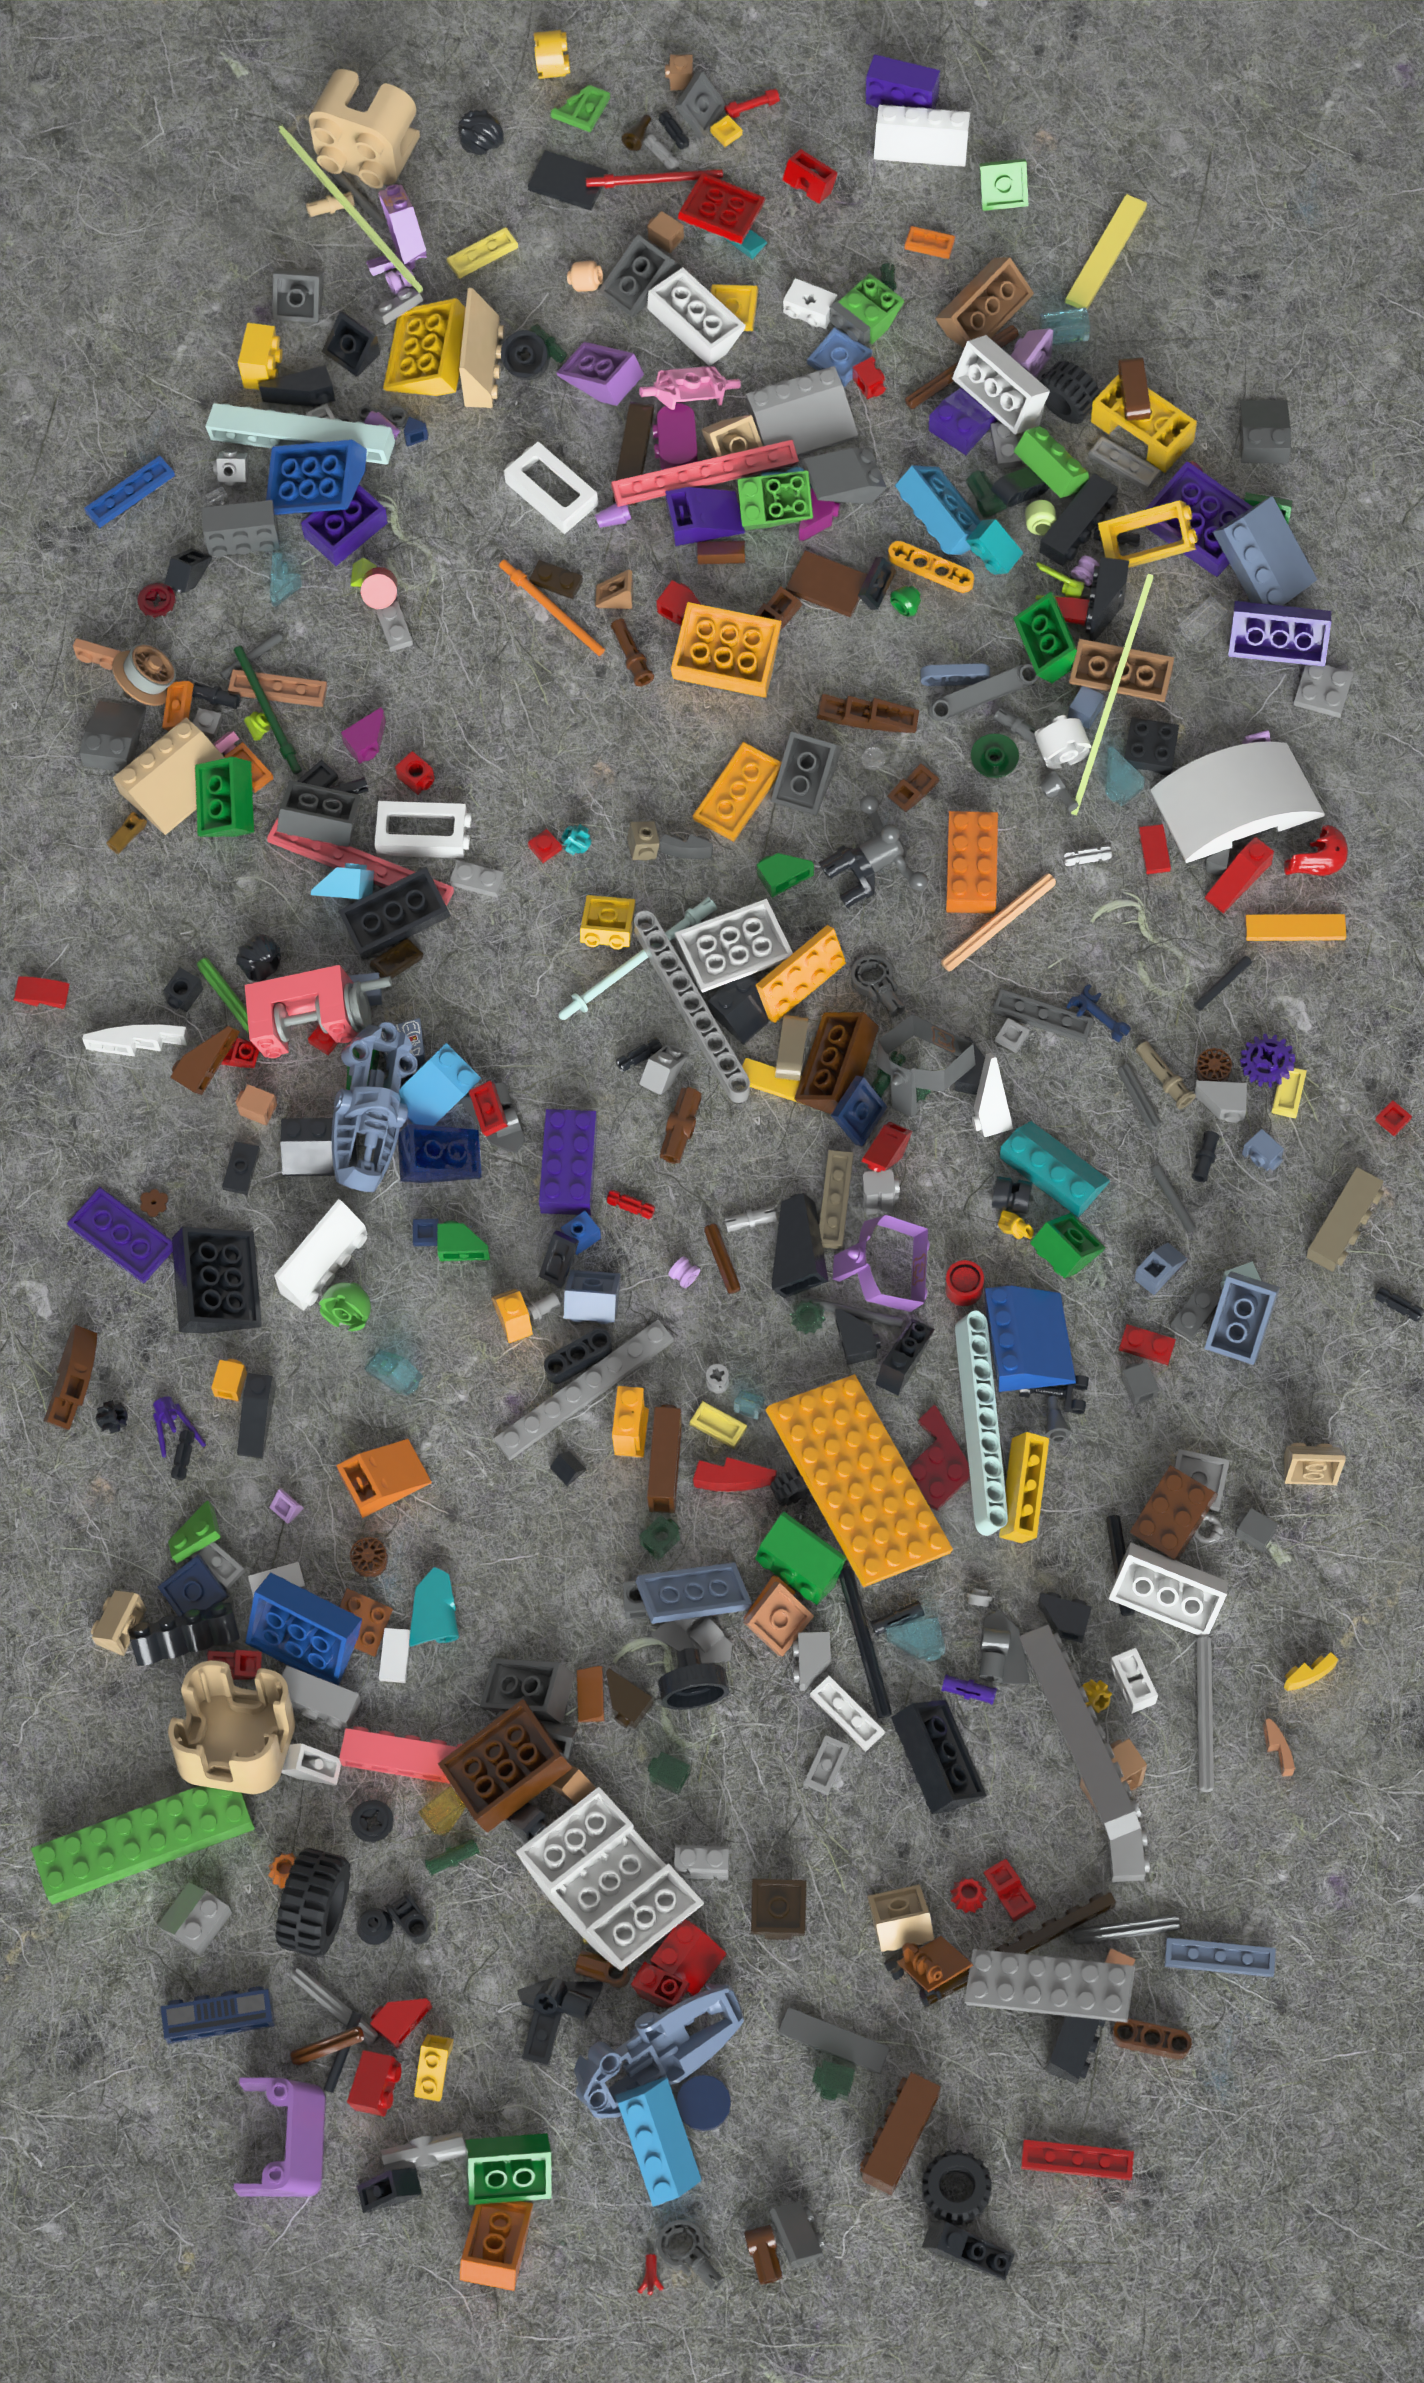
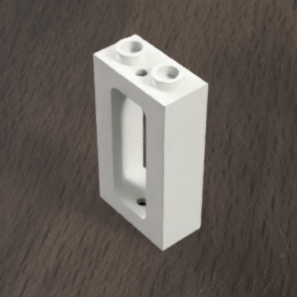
M540 442L527 447L523 454L516 461H511L504 470L506 484L563 534L567 533L598 506L597 492ZM540 460L580 496L568 507H562L524 472Z
M378 801L375 833L377 856L464 858L465 849L469 850L470 836L466 835V830L471 828V813H467L466 804ZM390 817L455 819L454 833L451 836L388 834Z

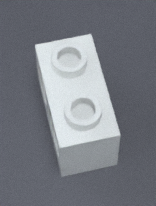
M1134 1648L1112 1657L1110 1668L1131 1714L1156 1704L1158 1694L1137 1649Z

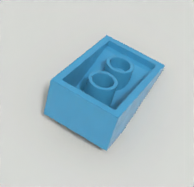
M445 1043L399 1089L400 1103L407 1105L408 1119L425 1135L482 1078Z

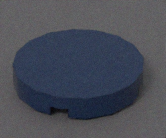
M700 2075L692 2077L683 2084L678 2092L676 2105L680 2117L685 2124L693 2130L705 2132L716 2129L727 2119L730 2113L731 2099L729 2091L723 2082L713 2076Z

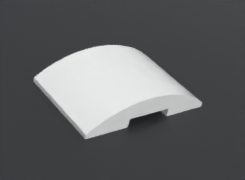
M1254 742L1216 751L1179 768L1150 789L1186 863L1232 848V841L1273 827H1276L1279 832L1324 816V812L1288 744L1282 742Z
M598 1787L541 1831L536 1837L518 1849L516 1853L531 1876L566 1920L599 1954L621 1971L700 1908L704 1902L669 1863L666 1865L633 1829L634 1825L604 1791Z

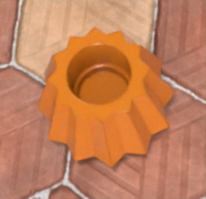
M282 1853L280 1857H274L273 1863L269 1865L270 1873L268 1876L272 1878V1884L279 1885L280 1889L285 1887L289 1871L296 1859L293 1853L287 1855Z

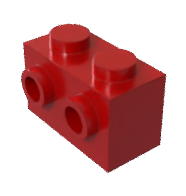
M363 2050L347 2103L356 2111L385 2117L387 2110L391 2108L393 2103L395 2084L401 2077V2064L393 2056Z

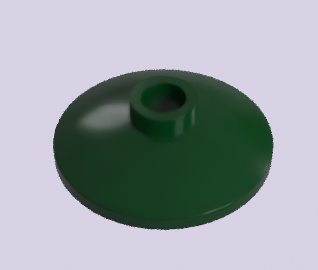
M992 733L984 735L974 743L971 749L972 765L980 774L986 777H1004L1016 768L1019 761L1017 745L1012 739L1002 734ZM995 757L999 761H991L990 759Z

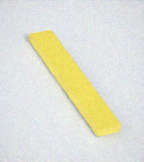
M1128 194L1125 195L1067 295L1065 303L1085 312L1088 310L1144 213L1147 202Z

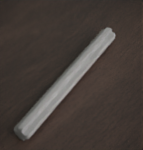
M1201 1636L1197 1638L1199 1790L1201 1792H1212L1214 1789L1211 1638Z

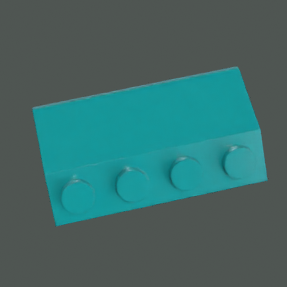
M1032 1121L1017 1128L1000 1148V1159L1027 1180L1033 1182L1035 1186L1078 1218L1110 1183L1106 1176Z

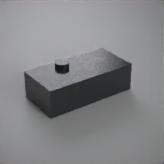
M427 867L338 911L363 960L451 916Z

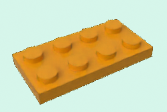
M829 925L825 926L756 984L769 1020L776 1023L846 964L834 928Z

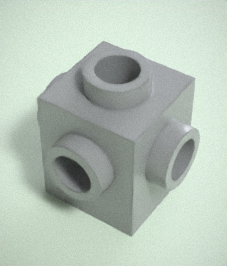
M224 450L223 453H220L217 460L213 461V473L217 475L218 482H224V485L229 486L237 485L238 482H246L249 477L248 453H237L236 450Z

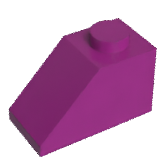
M810 488L813 519L800 522L799 540L805 541L830 527L834 516L838 517L840 503L817 500L813 488Z
M381 707L341 732L343 744L358 764L373 759L380 751L386 724L384 710Z

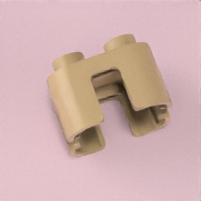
M346 69L335 70L309 116L314 150L318 155V164L324 170L333 174L345 171L357 175L366 185L373 188H382L383 185L394 184L420 137L419 130L409 127L416 114V106L413 99L402 89L385 83L381 85L366 112L348 108L347 105L359 85L358 74Z
M205 1661L189 1670L184 1678L181 1689L186 1708V1719L172 1718L168 1728V1736L177 1769L185 1781L194 1785L247 1794L265 1792L277 1783L295 1729V1716L288 1686L283 1676L273 1670L258 1669L254 1680L257 1690L255 1691L236 1687L233 1683L230 1667L225 1662Z

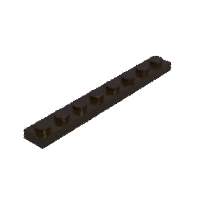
M1103 1892L1098 1893L1088 1900L1089 1904L1081 1908L1079 1905L1068 1909L1065 1912L1066 1916L1061 1919L1051 1918L1041 1925L1042 1929L1034 1933L1032 1930L1021 1934L1018 1937L1019 1941L1012 1945L1004 1943L994 1951L1028 1954L1114 1908L1116 1900L1111 1892L1106 1895ZM970 1968L938 1986L942 1998L938 1999L934 1994L927 1997L929 2006L966 1987Z

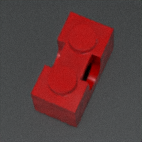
M800 149L789 158L782 180L795 189L801 188L807 192V197L820 204L831 194L838 172Z

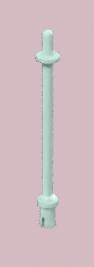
M707 897L693 909L689 908L686 910L684 919L665 932L669 941L675 938V932L701 923V920L713 911H716L717 906L714 901ZM653 943L651 946L653 948H660L663 945L660 943ZM644 949L583 995L572 994L573 1002L559 1012V1018L565 1020L579 1009L582 1012L588 1011L586 1005L588 1002L648 958Z

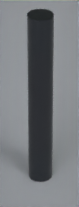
M1245 955L1194 1003L1195 1008L1201 1011L1252 963L1251 959Z
M352 2011L346 2030L355 2026L358 2027L362 2014ZM351 2046L337 2051L324 2090L334 2093Z

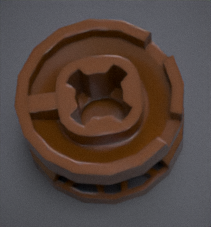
M1210 1048L1203 1051L1197 1060L1195 1070L1197 1079L1199 1081L1227 1082L1232 1067L1231 1058L1222 1049Z
M367 1537L358 1540L352 1546L350 1560L355 1572L360 1576L375 1578L385 1571L388 1564V1555L384 1545L378 1539Z

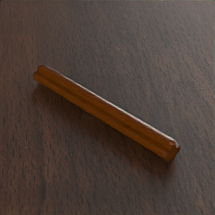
M1010 325L992 337L991 340L1002 348L1019 336L1018 330L1013 325ZM959 361L905 398L906 405L910 409H914L954 381L952 377Z

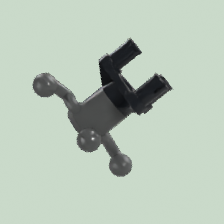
M866 795L861 799L860 808L869 815L876 835L854 849L842 845L836 849L837 852L818 862L825 875H828L830 879H833V877L848 868L855 874L859 881L857 882L858 885L839 895L847 909L865 897L868 899L875 895V873L892 862H895L898 870L909 881V885L913 890L921 891L928 885V878L923 872H913L906 864L904 858L907 854V848L899 841L900 831L892 824L883 827L877 812L879 807L878 799L872 795Z

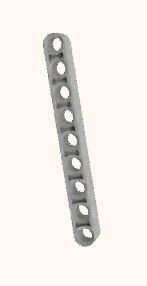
M646 910L638 912L634 917V932L726 1094L733 1102H744L750 1094V1080L655 915ZM642 923H648L651 926L648 928H642L639 925H641ZM653 943H660L663 946H661L660 948H653L651 945ZM671 963L674 966L672 968H665L662 965ZM677 983H683L686 985L684 988L681 989L674 987V985ZM689 1003H694L697 1005V1007L694 1009H689L686 1007V1005ZM702 1023L709 1025L707 1029H700L697 1026ZM711 1044H718L721 1048L713 1050L709 1046ZM729 1064L733 1068L731 1070H723L721 1066ZM735 1085H742L745 1089L736 1091L733 1087Z

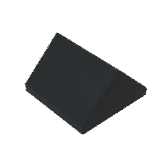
M340 311L322 352L357 377L380 355L378 338L346 313Z

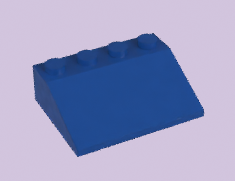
M354 440L272 447L266 500L273 501L276 515L348 509L365 472L367 449Z
M1011 1285L985 1288V1310L999 1392L1075 1384L1076 1378L1061 1293Z
M270 1572L254 1593L245 1644L292 1668L339 1686L358 1639L362 1618Z

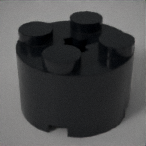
M520 330L510 335L503 342L501 360L507 371L521 380L536 379L541 377L549 366L551 357L549 347L536 333ZM527 350L531 356L527 357L526 361H524L521 354H525Z

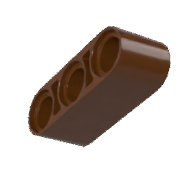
M1143 357L1119 359L1118 371L1125 420L1150 419L1151 408Z
M1128 2019V2022L1117 2021L1112 2031L1113 2042L1121 2048L1175 2060L1185 2058L1192 2046L1190 2035L1183 2030ZM1121 2027H1126L1131 2031L1132 2036L1128 2039H1123L1118 2035L1117 2030ZM1148 2033H1153L1158 2037L1159 2042L1155 2045H1150L1145 2041L1144 2036ZM1175 2039H1180L1185 2043L1186 2048L1182 2051H1177L1172 2047L1171 2042Z

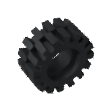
M797 1467L789 1469L787 1473H782L781 1477L775 1478V1481L771 1482L770 1485L776 1500L781 1506L795 1504L798 1500H803L807 1495H811Z

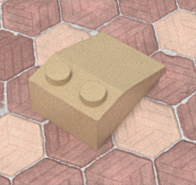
M1293 1443L1291 1446L1286 1447L1284 1453L1285 1484L1337 1485L1345 1463V1454L1339 1447H1332L1331 1444H1318L1315 1447L1306 1446L1304 1443Z

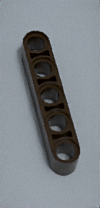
M630 402L615 481L643 475L654 417V404ZM613 493V503H616V500H615V497H614V493ZM638 502L632 503V504H628V505L637 506Z

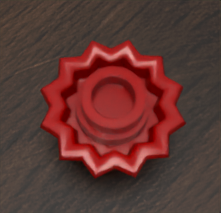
M973 1876L969 1879L962 1877L960 1882H954V1888L950 1890L952 1894L951 1902L955 1903L956 1909H962L964 1913L969 1911L975 1913L978 1908H983V1902L987 1900L985 1895L987 1889L982 1886V1881H976Z

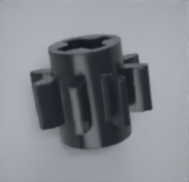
M111 1400L104 1402L102 1407L97 1408L96 1422L102 1428V1431L109 1430L112 1434L119 1432L121 1427L127 1426L128 1413L125 1407L122 1406V1403L114 1404V1401Z

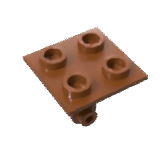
M346 1588L339 1607L362 1618L359 1636L354 1648L375 1657L384 1635V1628L387 1627L393 1608Z
M942 1936L919 1949L915 1943H905L902 1947L904 1958L897 1961V1964L928 1992L973 1966L966 1957Z

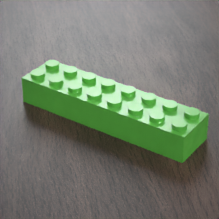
M198 1786L32 1847L31 1850L46 1896L53 1905L255 1830L243 1793Z

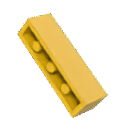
M1025 1432L1013 1437L1011 1440L1005 1486L1008 1522L1000 1529V1538L1021 1544L1037 1538L1049 1438Z

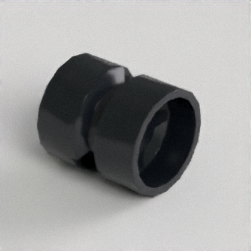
M997 1176L992 1208L1006 1210L1008 1207H1011L1013 1212L1027 1214L1033 1182L1018 1180L1014 1183L1011 1178Z

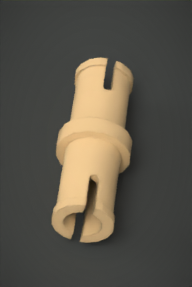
M351 192L343 194L345 198L352 204V206H354V199L351 195ZM331 195L325 196V199L306 203L310 218L328 212L334 214L336 210L344 208Z

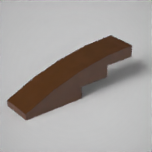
M822 693L819 698L816 719L863 729L915 733L919 710L873 698L870 702L852 696L841 699Z

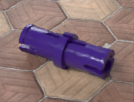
M946 1674L941 1691L964 1696L966 1700L972 1698L993 1705L997 1688L974 1683L975 1680L973 1679L967 1681Z

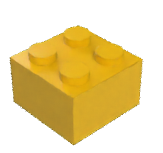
M247 323L238 360L244 388L260 390L258 383L278 378V369L276 368L277 363L282 361L283 351L279 349L280 336L276 335L275 326Z

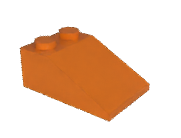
M514 2201L476 2204L461 2257L460 2280L514 2291L521 2266L533 2203Z

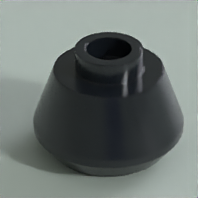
M368 1909L360 1915L357 1921V1933L361 1940L367 1944L378 1945L384 1943L389 1939L393 1931L392 1918L382 1909Z

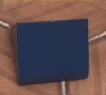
M409 416L403 431L407 447L429 439L426 424Z

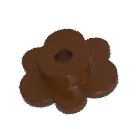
M157 1189L151 1190L150 1193L145 1192L140 1197L142 1202L140 1208L143 1212H147L150 1217H156L159 1212H164L167 1209L168 1196L165 1193H159Z

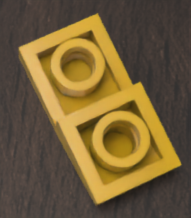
M1330 1652L1325 1658L1321 1655L1311 1665L1313 1670L1306 1663H1303L1299 1668L1294 1666L1285 1675L1287 1680L1284 1688L1290 1691L1314 1683L1336 1667L1338 1659Z

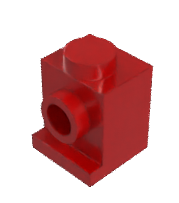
M873 356L853 366V381L867 400L874 396H880L885 392L886 388L883 385L885 377L879 368H875Z

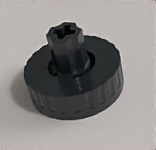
M685 1648L676 1652L678 1668L664 1674L658 1680L661 1703L669 1709L686 1710L714 1704L729 1694V1685L724 1667L715 1664H702L699 1649Z

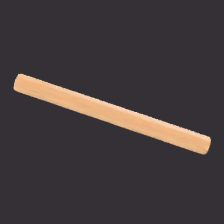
M1049 873L1045 874L944 957L941 961L942 966L947 971H952L1055 886V878Z

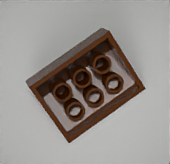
M524 1699L438 1763L475 1822L487 1833L573 1768Z

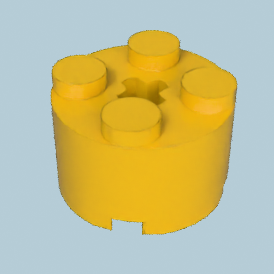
M561 30L534 32L538 78L562 77L570 73L569 55H564V51H567L566 32H561Z

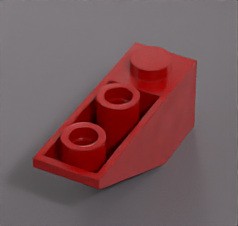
M888 1122L883 1126L871 1144L862 1162L868 1164L867 1167L873 1171H886L902 1159L913 1131Z

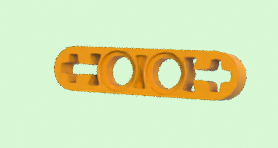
M895 541L889 546L888 558L892 564L961 593L968 592L973 588L974 574L969 569L902 541ZM899 550L903 551V554L895 556V553H898ZM917 558H923L927 561V564L919 567L914 564V561ZM939 567H944L949 572L944 576L936 574L935 570ZM964 577L967 578V581H964L963 584L959 582Z

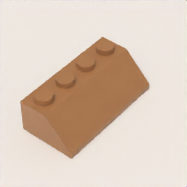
M1010 257L993 258L935 319L947 337L965 348L969 340L985 335L991 339L1030 299L1034 292Z
M1079 639L1069 684L1110 691L1124 647ZM1130 649L1117 693L1165 702L1173 671L1174 657Z

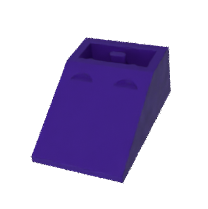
M695 487L665 491L666 508L675 546L745 533L742 527L736 491Z

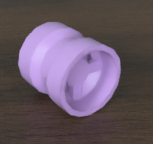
M404 264V266H405V267L411 272V274L413 275V273H412L410 267H409L407 264ZM398 270L385 274L386 281L395 295L403 290V288L413 286Z

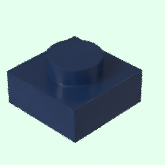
M413 1219L414 1247L437 1246L438 1219Z

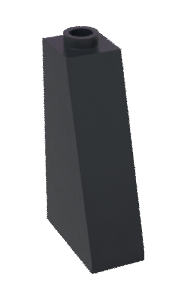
M804 1193L794 1194L789 1199L781 1201L771 1286L772 1290L784 1299L829 1282L816 1204Z

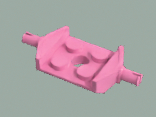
M712 366L660 370L654 385L651 387H640L639 393L641 397L655 396L673 410L675 409L676 402L716 399L718 405H722L724 392L727 389H740L741 383L739 379L726 380Z

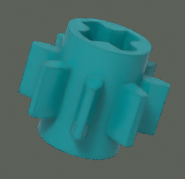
M581 824L578 826H568L561 837V841L565 846L564 850L572 855L575 853H585L592 842L590 834H588L589 829Z

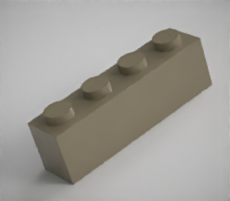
M1356 1167L1310 1245L1306 1258L1334 1272L1337 1265L1342 1266L1349 1254L1346 1252L1349 1244L1354 1246L1361 1234L1358 1231L1360 1225L1366 1226L1373 1213L1370 1211L1373 1203L1378 1205L1385 1193L1381 1190L1384 1181Z

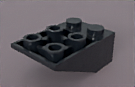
M1101 557L1100 566L1094 567L1085 634H1090L1089 641L1095 642L1124 605L1129 568L1128 560Z

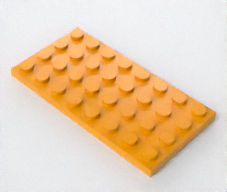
M855 1374L768 1405L766 1412L863 1587L951 1553L953 1550L951 1544Z

